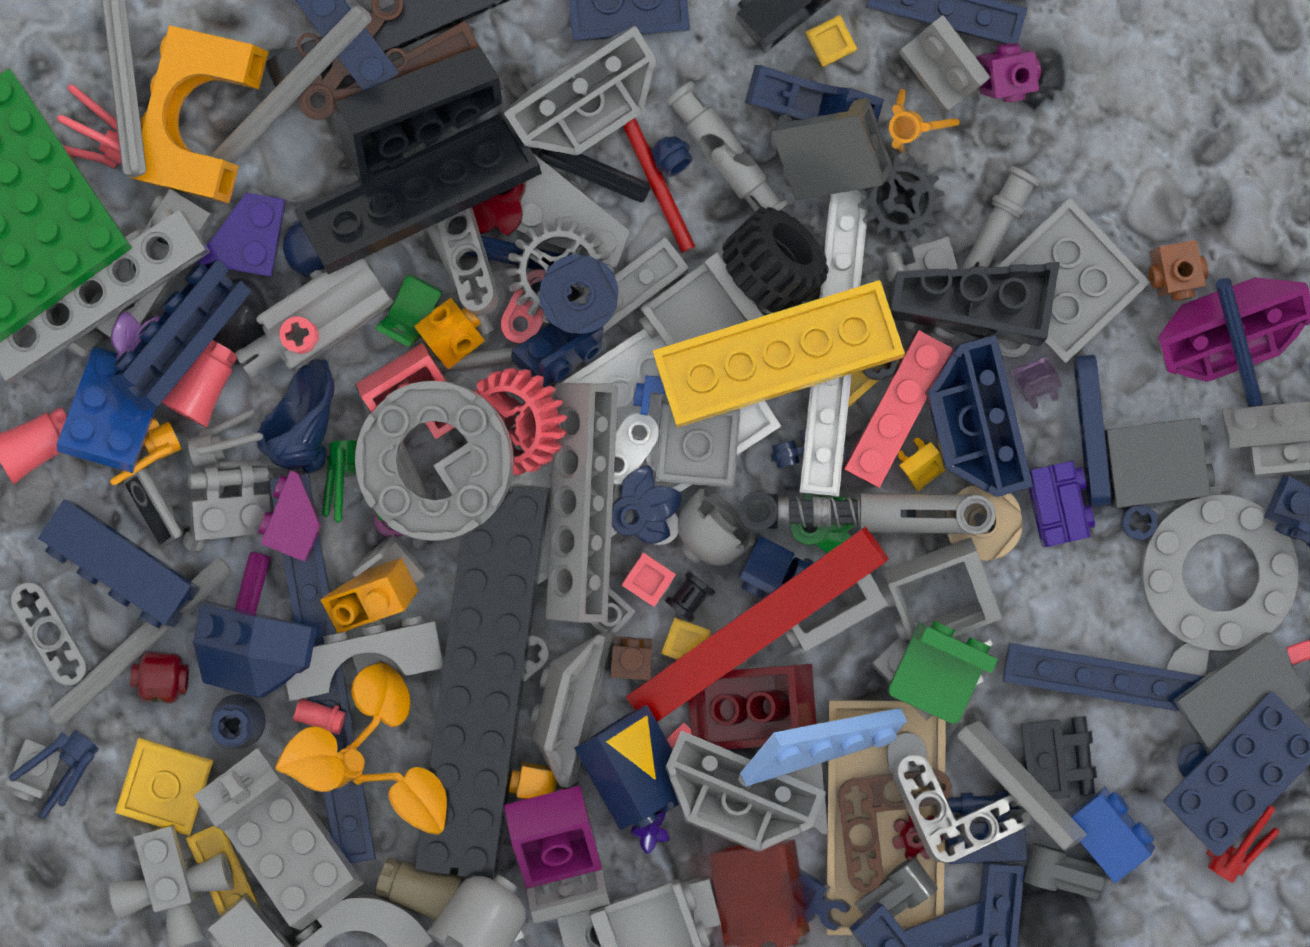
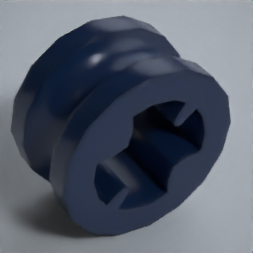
M1135 505L1128 507L1123 512L1120 525L1128 537L1144 540L1155 533L1158 526V518L1150 507ZM1134 512L1138 515L1146 514L1148 516L1149 523H1144L1148 528L1144 532L1140 529L1132 530L1130 528L1129 521H1134L1130 518Z

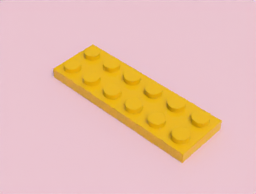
M880 280L652 351L676 428L904 358L905 356Z

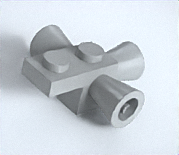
M174 825L133 836L145 880L113 881L109 883L110 901L116 917L121 920L152 904L154 912L165 910L168 947H180L206 938L189 903L201 896L200 892L234 889L233 873L227 855L221 852L193 866L191 858L183 860Z

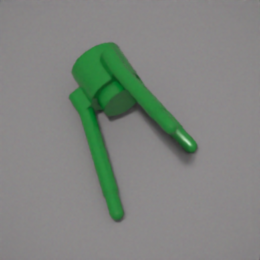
M339 440L329 444L330 456L327 457V477L322 515L328 517L330 514L335 483L334 521L336 523L342 521L344 477L356 475L355 451L357 441ZM375 511L377 519L379 521H383V519Z

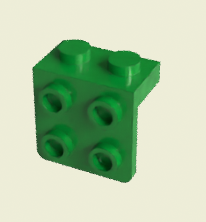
M918 621L888 686V692L896 699L955 724L961 719L982 671L985 670L992 674L998 659L988 654L991 646L971 637L964 643L953 638L955 630L946 625L933 621L931 627Z

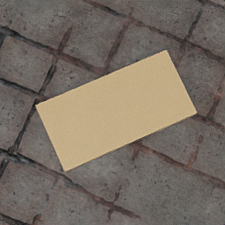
M828 700V722L901 708L907 722L896 734L910 732L920 737L926 746L927 759L932 769H939L945 772V720L934 715L926 720L910 704L901 700ZM887 745L883 747L873 746L827 761L828 834L826 884L830 886L826 897L830 900L843 899L851 908L846 913L841 912L837 908L831 910L832 918L842 925L836 931L826 928V935H853L849 928L863 916L855 902L868 893L856 890L850 884L848 878L839 807V790L843 783L852 778L889 774L886 753ZM914 777V778H909V779H913V780L915 781L916 785H917L916 777ZM895 781L888 782L883 791L885 798L894 803L902 801L903 799ZM938 782L941 789H945V783ZM928 784L923 787L917 786L918 790H913L912 796L914 797L918 792L930 791ZM857 785L851 786V793L845 794V800H851L854 806V814L846 813L847 821L856 817L871 818L869 810L862 813L861 800L868 797L867 792H860ZM938 806L919 807V811L923 818H926L928 815L936 817ZM907 809L876 812L883 866L882 882L888 879L887 875L894 868L907 860L904 856L906 849H895L892 844V839L900 835L894 828V822L899 818L908 822L909 812ZM858 824L851 828L849 837L855 845L864 846L871 841L872 831L867 825ZM913 836L915 840H920L918 836ZM943 839L941 844L936 845L939 852L945 851V839ZM874 849L866 853L851 852L852 859L860 857L861 869L858 872H854L855 878H862L863 884H870L871 877L877 876V871L870 870L868 865V856H876ZM918 853L917 860L938 889L916 907L911 909L908 907L894 917L903 930L944 915V863L925 859L921 853Z

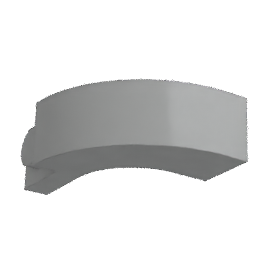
M356 893L349 894L317 918L321 926L317 928L312 923L298 933L295 939L299 943L294 947H323L336 936L349 931L371 933L380 938L388 947H425L434 939L427 934L429 930L427 924L413 910L389 901V898L377 894Z

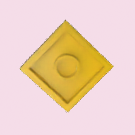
M139 737L115 813L162 828L174 825L176 832L190 836L200 808V804L194 795L207 786L214 760Z

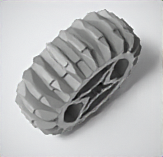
M555 218L556 230L549 231L546 221L543 220L539 222L543 232L541 235L537 236L531 228L526 229L527 236L532 240L528 245L520 239L515 241V245L523 250L522 256L515 253L509 254L508 259L519 263V269H507V276H519L520 282L511 284L509 288L511 292L524 290L525 294L517 299L519 306L524 305L528 300L534 303L528 311L530 316L533 317L541 308L539 300L540 291L536 295L531 289L527 278V266L530 258L547 272L549 265L543 262V259L553 264L570 254L579 255L583 248L589 256L599 261L606 260L611 256L608 250L597 254L595 249L603 243L601 237L595 238L591 243L587 240L592 231L591 227L586 226L581 235L575 233L578 224L577 220H571L569 230H562V219ZM554 239L573 241L570 247L558 257L549 256L537 249L543 243ZM607 265L613 273V267ZM577 283L570 286L583 294L575 301L580 306L587 303L586 296L590 293V289L587 286L580 288ZM543 314L542 321L548 323L549 320Z

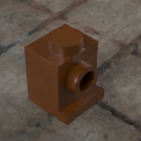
M614 636L611 678L650 680L652 639Z

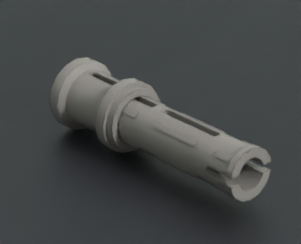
M1009 166L1007 171L1010 174L999 195L994 194L991 199L993 201L992 205L995 207L960 269L974 267L976 262L978 263L977 267H989L1014 218L1019 219L1020 216H1023L1025 212L1023 206L1033 187H1038L1041 183L1039 179L1017 167Z

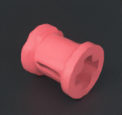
M300 316L287 319L281 325L279 331L282 345L298 354L312 351L319 340L316 326L308 319ZM296 325L309 331V335L303 338L304 344L299 346L298 342L290 340L289 336L295 333Z

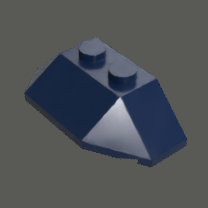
M997 334L958 344L925 392L944 469L994 497L1033 487Z
M202 600L193 640L202 682L257 698H264L287 683L296 673H302L310 667L317 628Z

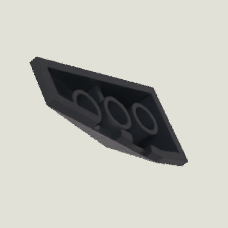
M741 0L737 4L741 10L736 13L735 19L761 51L766 54L831 0Z

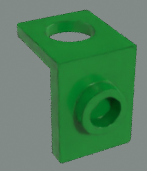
M408 274L389 314L378 323L376 330L411 347L422 337L414 326L436 308L443 291L412 274ZM392 328H395V329H397V330H400V331H402V332L405 333V334H401V333H399V332L393 330Z

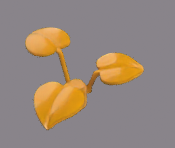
M382 662L367 666L355 676L352 682L351 694L356 707L363 714L373 716L371 723L350 745L337 752L336 738L330 731L317 726L305 728L287 743L277 761L275 770L291 776L304 786L318 792H329L333 789L341 788L352 780L356 785H360L363 782L396 781L397 783L391 786L388 791L390 803L396 813L421 831L439 835L445 827L447 797L443 784L435 774L421 767L409 769L404 777L398 772L362 774L365 761L362 754L357 751V748L379 725L380 720L390 727H397L402 724L409 714L411 703L408 688L403 678L394 668Z

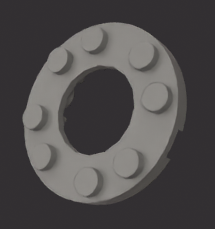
M423 381L412 383L393 391L386 396L372 414L368 415L357 440L355 451L356 475L366 502L370 508H373L388 523L389 527L403 535L416 539L446 540L465 535L477 529L498 510L509 490L513 475V447L503 419L496 409L481 395L465 386L452 382ZM431 421L448 423L463 434L470 444L473 458L471 475L463 488L451 497L439 500L421 497L409 489L401 477L398 465L400 445L408 432L421 423Z
M1211 495L1185 502L1158 523L1155 533L1147 541L1142 557V589L1146 602L1156 618L1175 638L1206 650H1236L1246 647L1265 632H1273L1286 617L1293 604L1298 587V560L1291 538L1274 530L1276 523L1264 518L1267 511L1265 508L1237 496ZM1211 535H1229L1241 540L1251 550L1258 565V581L1253 594L1241 606L1229 611H1212L1200 606L1188 594L1183 582V564L1188 551L1199 540Z

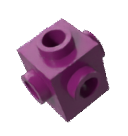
M1019 43L998 45L996 47L997 52L976 56V59L991 77L980 86L981 95L994 99L1002 98L1003 102H1015L1026 99L1025 93L1039 91L1038 79L1041 76V66L1034 51L1020 48Z

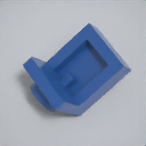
M646 375L644 383H636L633 406L641 407L640 415L648 416L651 393L666 395L660 377Z

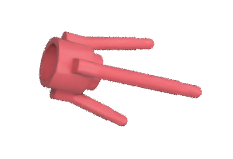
M72 84L69 85L68 91L115 129L116 132L109 129L106 135H103L64 115H58L57 120L60 123L100 142L99 151L105 153V155L64 146L69 155L100 162L113 169L118 164L122 166L116 119L84 92Z

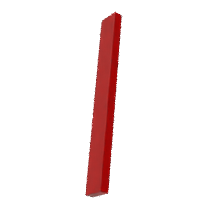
M865 526L650 678V680L626 696L627 700L635 710L648 705L657 722L884 564L889 560L888 556Z

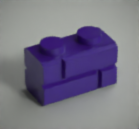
M1065 461L1029 469L1033 487L1028 488L1041 547H1050L1091 537L1089 529L1095 527V520L1091 506H1084L1081 496V490L1087 488L1082 467L1075 468L1074 461Z

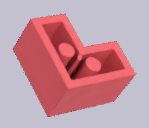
M422 342L356 383V386L372 413L387 395L401 387L423 381L447 380ZM438 421L426 422L435 439L454 429L448 423Z

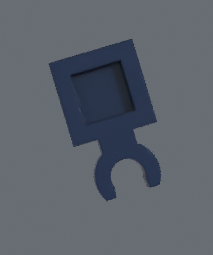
M798 867L793 869L776 901L777 904L807 922L813 921L817 914L820 916L822 924L834 931L839 929L842 924L832 918L831 910L837 908L841 912L846 913L851 908L843 899L830 900L827 898L826 895L830 886Z

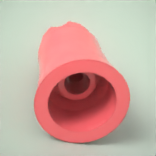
M212 340L161 403L191 421L208 428L214 407L233 372L231 367L237 360L235 353Z
M62 407L54 410L49 415L45 412L28 422L0 432V463L14 485L31 471L60 454V452H57V442L67 418V414Z

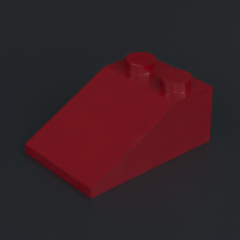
M812 664L731 670L688 700L691 735L724 749L762 747L774 732L817 724Z

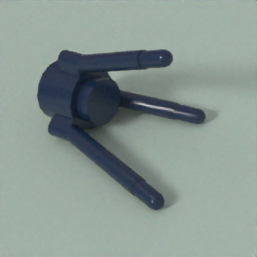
M74 730L69 737L61 732L52 744L9 776L10 781H16L58 749L62 750L58 757L70 767L40 812L39 816L42 819L48 816L57 801L61 807L66 804L86 767L99 750L93 742L77 730Z

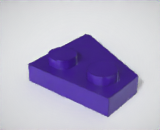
M246 192L207 244L210 253L198 260L197 264L200 262L207 264L218 259L229 270L273 277L286 200Z

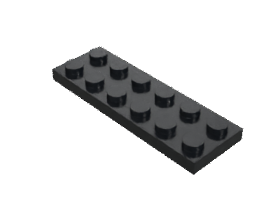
M502 112L404 158L405 161L393 168L387 166L372 173L374 179L364 185H361L360 181L357 180L295 209V213L325 271L329 275L541 175L542 172L531 149L523 144Z

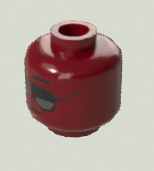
M147 651L142 656L140 664L133 663L130 684L131 687H138V695L142 701L174 704L178 701L180 695L187 694L189 664H183L179 654Z

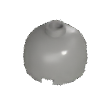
M700 488L686 503L679 515V536L684 543L682 550L688 558L696 563L703 561L709 565L716 566L732 564L755 544V534L752 529L747 534L740 526L742 521L739 517V512L727 501L713 492L706 497L704 496L705 489Z

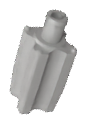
M366 258L358 260L329 275L325 270H315L310 274L312 278L310 282L257 316L256 321L259 324H263L262 328L265 334L235 353L240 364L243 363V365L258 356L243 367L251 378H255L260 372L281 358L286 363L287 368L299 370L358 331L394 303ZM300 316L306 318L316 326L319 340L312 351L298 354L282 345L279 331L281 325L291 317ZM296 325L295 333L289 335L290 340L298 342L299 346L304 344L303 338L309 335V331Z

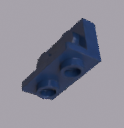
M550 324L514 348L511 353V360L521 370H531L532 377L543 376V388H545L554 381H562L574 367L583 361L590 362L599 354L602 348L604 328L601 327L588 334L566 333Z

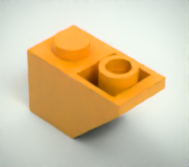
M401 557L367 569L359 576L354 577L322 597L321 602L337 633L405 611L419 590Z

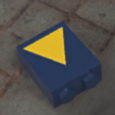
M648 705L622 716L574 747L620 830L633 824L639 830L658 819L656 811L659 809L664 813L679 805L665 768L672 753V748Z

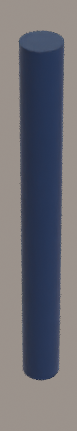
M1222 278L1216 282V288L1246 401L1249 407L1261 406L1263 399L1232 282L1229 278Z

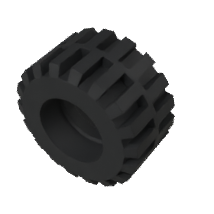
M764 207L759 208L726 239L722 247L724 251L722 254L723 261L727 265L726 270L733 278L736 286L750 300H753L763 309L767 308L772 313L801 305L826 281L827 274L829 273L826 256L812 233L796 218L772 207L766 209Z

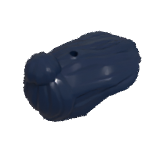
M325 359L312 360L308 365L303 366L296 372L285 397L278 403L271 414L265 416L257 433L263 434V438L256 441L260 452L282 468L289 470L302 468L305 472L313 473L319 471L326 462L327 453L322 442L328 427L331 401L335 389L328 361Z

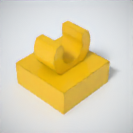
M915 438L913 441L919 451L911 457H907L902 450H899L897 456L901 461L900 467L918 492L946 471V469L943 467L941 454L931 442L925 445L923 440Z

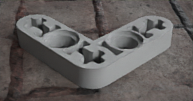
M913 754L902 757L893 767L895 784L927 854L936 862L948 863L956 861L1025 828L1032 820V816L1012 795L1002 797L955 819L927 759ZM908 762L911 767L918 766L921 773L916 775V780L920 787L928 784L930 791L912 796L911 791L918 790V787L913 779L906 780L904 777V773L908 771ZM926 797L933 799L938 806V814L932 820H926L919 812V804ZM1008 803L1012 807L1019 806L1021 808V813L1017 815L1018 822L1015 819H1008L998 823L994 817L1010 810ZM976 817L984 819L989 827L988 834L983 840L975 839L970 833V824ZM961 834L964 841L951 845L949 847V855L946 851L939 852L936 845L941 843L940 835L944 839H948Z

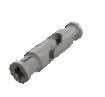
M692 81L685 84L664 102L667 107H673L686 123L685 130L712 164L721 171L723 178L740 200L745 199L755 212L762 207L765 209L772 207L780 211L788 205L786 200H780L766 183L767 176L751 156L743 150L740 142L713 107L708 108L693 90L695 85ZM715 135L725 142L724 145L715 149L712 136Z

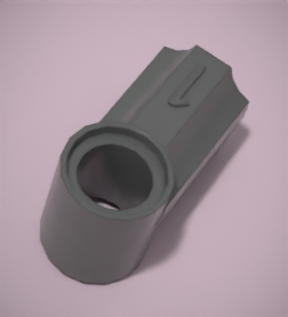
M1033 843L1024 875V882L1052 891H1056L1058 888L1098 900L1104 885L1106 872L1098 863L1070 857L1064 851Z
M913 856L912 860L907 859L894 868L887 875L888 879L882 882L874 891L868 892L857 900L855 905L864 915L878 902L883 904L894 918L906 908H914L928 899L937 891L938 887L917 858Z

